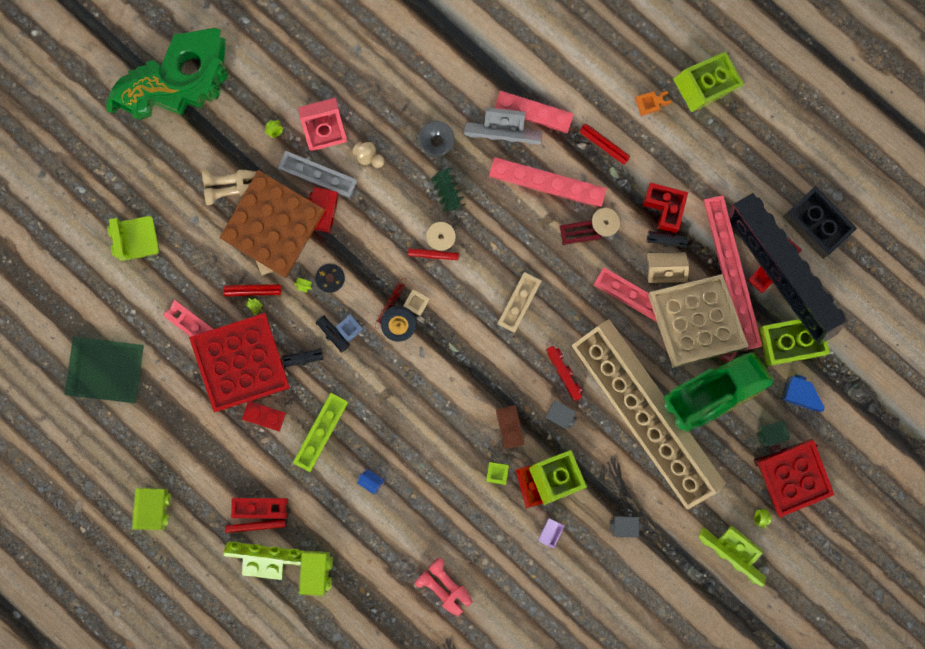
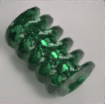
M453 168L441 170L431 178V182L436 183L434 190H439L437 197L441 198L440 204L444 205L442 208L444 212L455 211L467 204H461L460 201L464 199V196L457 195L462 190L454 188L459 183L451 181L456 177L455 175H449Z

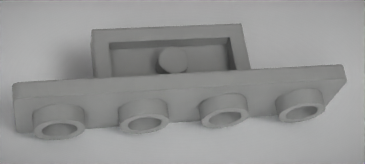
M486 108L485 124L465 123L464 135L472 138L483 137L491 140L501 139L509 142H526L528 144H541L542 131L523 129L525 112Z

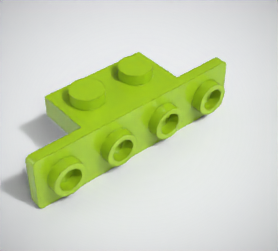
M732 525L719 539L706 528H701L698 537L705 546L713 548L719 557L728 560L737 571H742L746 574L752 583L758 584L761 587L765 585L766 576L752 565L763 554V550Z
M234 541L226 543L223 556L243 558L242 575L282 580L284 564L301 566L302 553L305 551L279 548L277 546L268 547L258 544H244Z

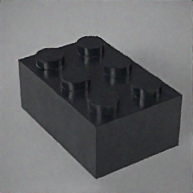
M817 186L812 188L782 216L822 258L830 255L857 229Z

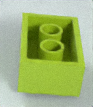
M799 319L758 328L767 367L830 354L828 341L818 346Z

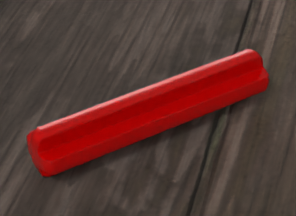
M584 124L580 129L582 135L623 165L630 159L629 154L588 124Z
M280 284L225 285L223 287V294L226 297L281 295L282 293Z

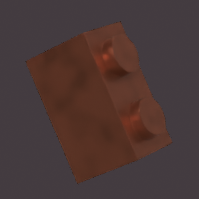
M516 405L497 409L496 415L504 449L524 445Z

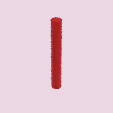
M282 519L225 525V533L286 527V521Z

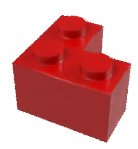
M650 182L642 206L661 210L657 229L676 234L680 228L689 192Z

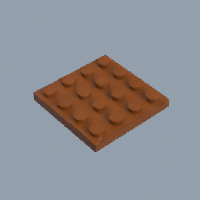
M258 170L219 238L284 278H287L323 216L325 209Z

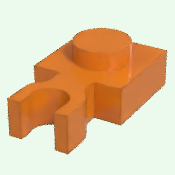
M654 91L637 96L635 101L640 116L658 112L660 110L659 105L666 106L671 104V100H663V96H666L668 91L662 92L657 97Z

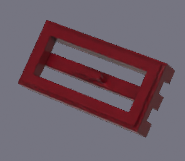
M592 220L559 226L562 246L600 240L601 235L594 228L565 233L566 229L591 226ZM596 233L593 236L566 240V237Z

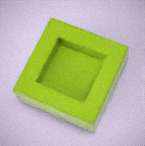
M489 462L486 482L506 485L509 465Z

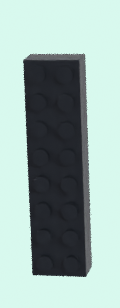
M752 193L734 203L729 214L732 227L819 346L838 335L847 322L845 313L834 304L832 295L828 292L826 293L823 289L820 279L813 275L809 264L799 256L796 246L791 245L788 241L785 231L777 226L774 216L766 211L763 201Z

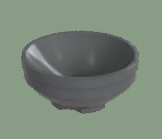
M432 121L421 129L419 143L423 151L428 155L435 157L443 156L451 150L454 144V133L446 123ZM435 136H439L443 140V143L438 147L433 146L431 143L432 138Z

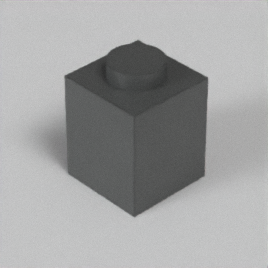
M556 400L545 419L564 430L568 427L572 428L577 418L574 416L576 414L574 410Z
M613 516V520L609 521V532H613L614 537L639 538V517Z

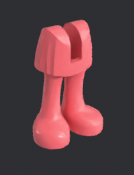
M439 557L428 567V570L436 575L451 593L446 592L427 570L418 577L414 584L418 588L423 586L429 587L443 601L442 606L450 613L459 617L464 611L458 603H455V600L459 598V601L467 607L473 601L464 586H458L446 574L443 568L445 562Z

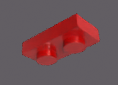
M248 401L242 420L280 432L286 413Z
M533 465L516 469L526 508L543 504L529 470Z

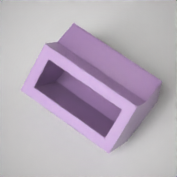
M548 518L538 541L554 549L564 529V525Z

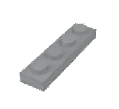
M285 151L278 170L324 189L336 191L339 195L349 199L358 182L357 179Z

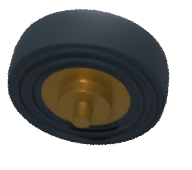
M391 307L381 318L382 332L392 341H405L415 332L416 318L412 311L406 307Z

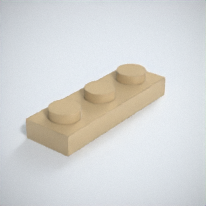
M525 272L523 273L497 325L515 334L541 280Z

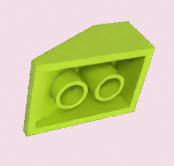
M726 51L685 69L673 78L691 112L716 101L744 85Z

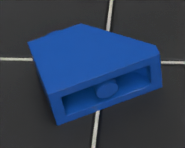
M798 374L788 377L781 400L816 412H824L825 407L812 382L806 381V377Z

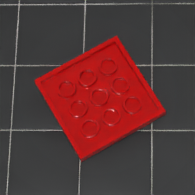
M266 313L189 337L214 413L290 388Z

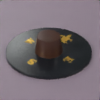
M335 264L323 265L316 273V284L324 292H336L344 284V272Z

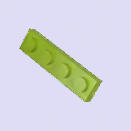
M330 393L293 461L295 465L308 472L312 471L349 402Z

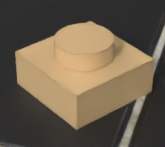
M412 290L403 307L408 308L421 317L430 299Z

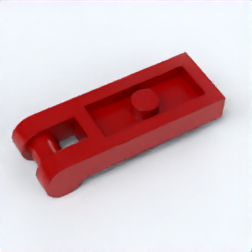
M232 498L231 518H288V512H286L288 498ZM273 504H278V512H272Z

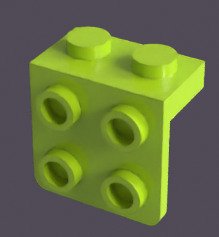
M151 216L120 221L117 218L109 219L110 225L107 226L109 237H112L111 252L115 258L120 261H126L159 253L154 220Z

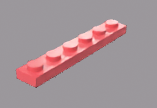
M494 157L489 174L490 178L599 208L602 207L607 189Z

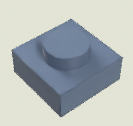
M351 315L336 326L348 343L363 331L362 327Z

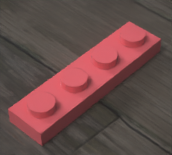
M503 91L499 92L495 105L496 109L525 112L524 120L568 133L574 114Z

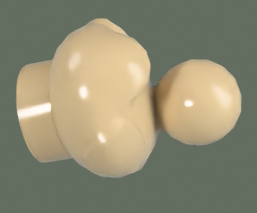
M358 142L353 148V156L357 157L358 162L362 165L372 163L375 168H380L384 165L385 160L383 156L376 155V148L372 142Z

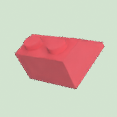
M336 98L298 107L310 151L347 142Z

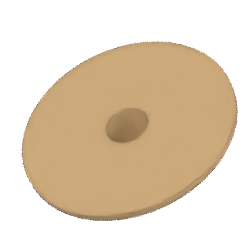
M601 208L594 213L592 225L598 234L608 237L618 231L620 219L612 209Z
M437 222L429 227L426 239L431 248L437 251H444L454 244L455 231L448 223Z

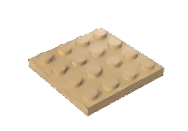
M723 274L649 292L648 297L673 368L748 348Z

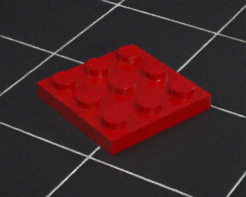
M813 439L757 461L778 517H783L835 495Z

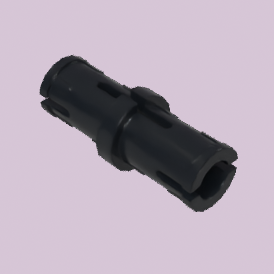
M648 231L647 243L662 244L664 247L676 246L686 248L688 236L675 235L668 231L665 233Z
M325 315L316 321V325L326 334V339L328 341L331 340L340 353L350 346Z
M319 348L305 352L300 350L299 353L282 355L284 368L299 364L304 366L309 362L324 360L322 349Z

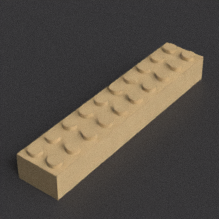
M610 319L571 345L687 510L716 494L726 484L691 433L685 430L681 431L676 425V416L673 412L670 414L664 406L666 402L663 398L664 395Z

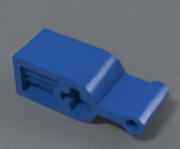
M367 468L359 477L357 484L375 495L385 479Z

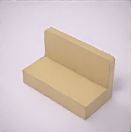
M685 252L647 254L649 265L648 283L688 282L689 263Z

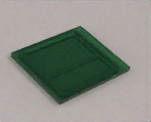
M73 336L64 395L136 404L144 345Z

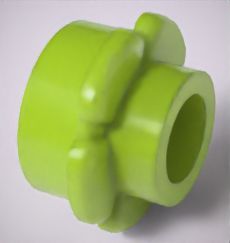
M279 120L269 121L265 126V134L271 138L278 137L283 131V127L280 125L281 122Z
M297 277L296 283H293L297 285L296 290L306 293L308 289L312 290L311 281Z
M248 298L245 306L254 315H257L259 312L262 313L261 307L263 305L256 298L253 300Z
M767 509L756 510L754 514L755 525L766 528V525H769L771 522V514L768 513Z

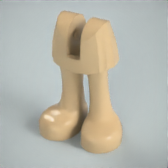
M202 169L206 205H212L216 199L224 196L240 194L242 198L250 185L243 182L252 181L256 172L238 170L236 174L215 176L211 174L209 169ZM237 184L236 186H232V187H228V188H221V189H213V188H210V187L217 186V185Z

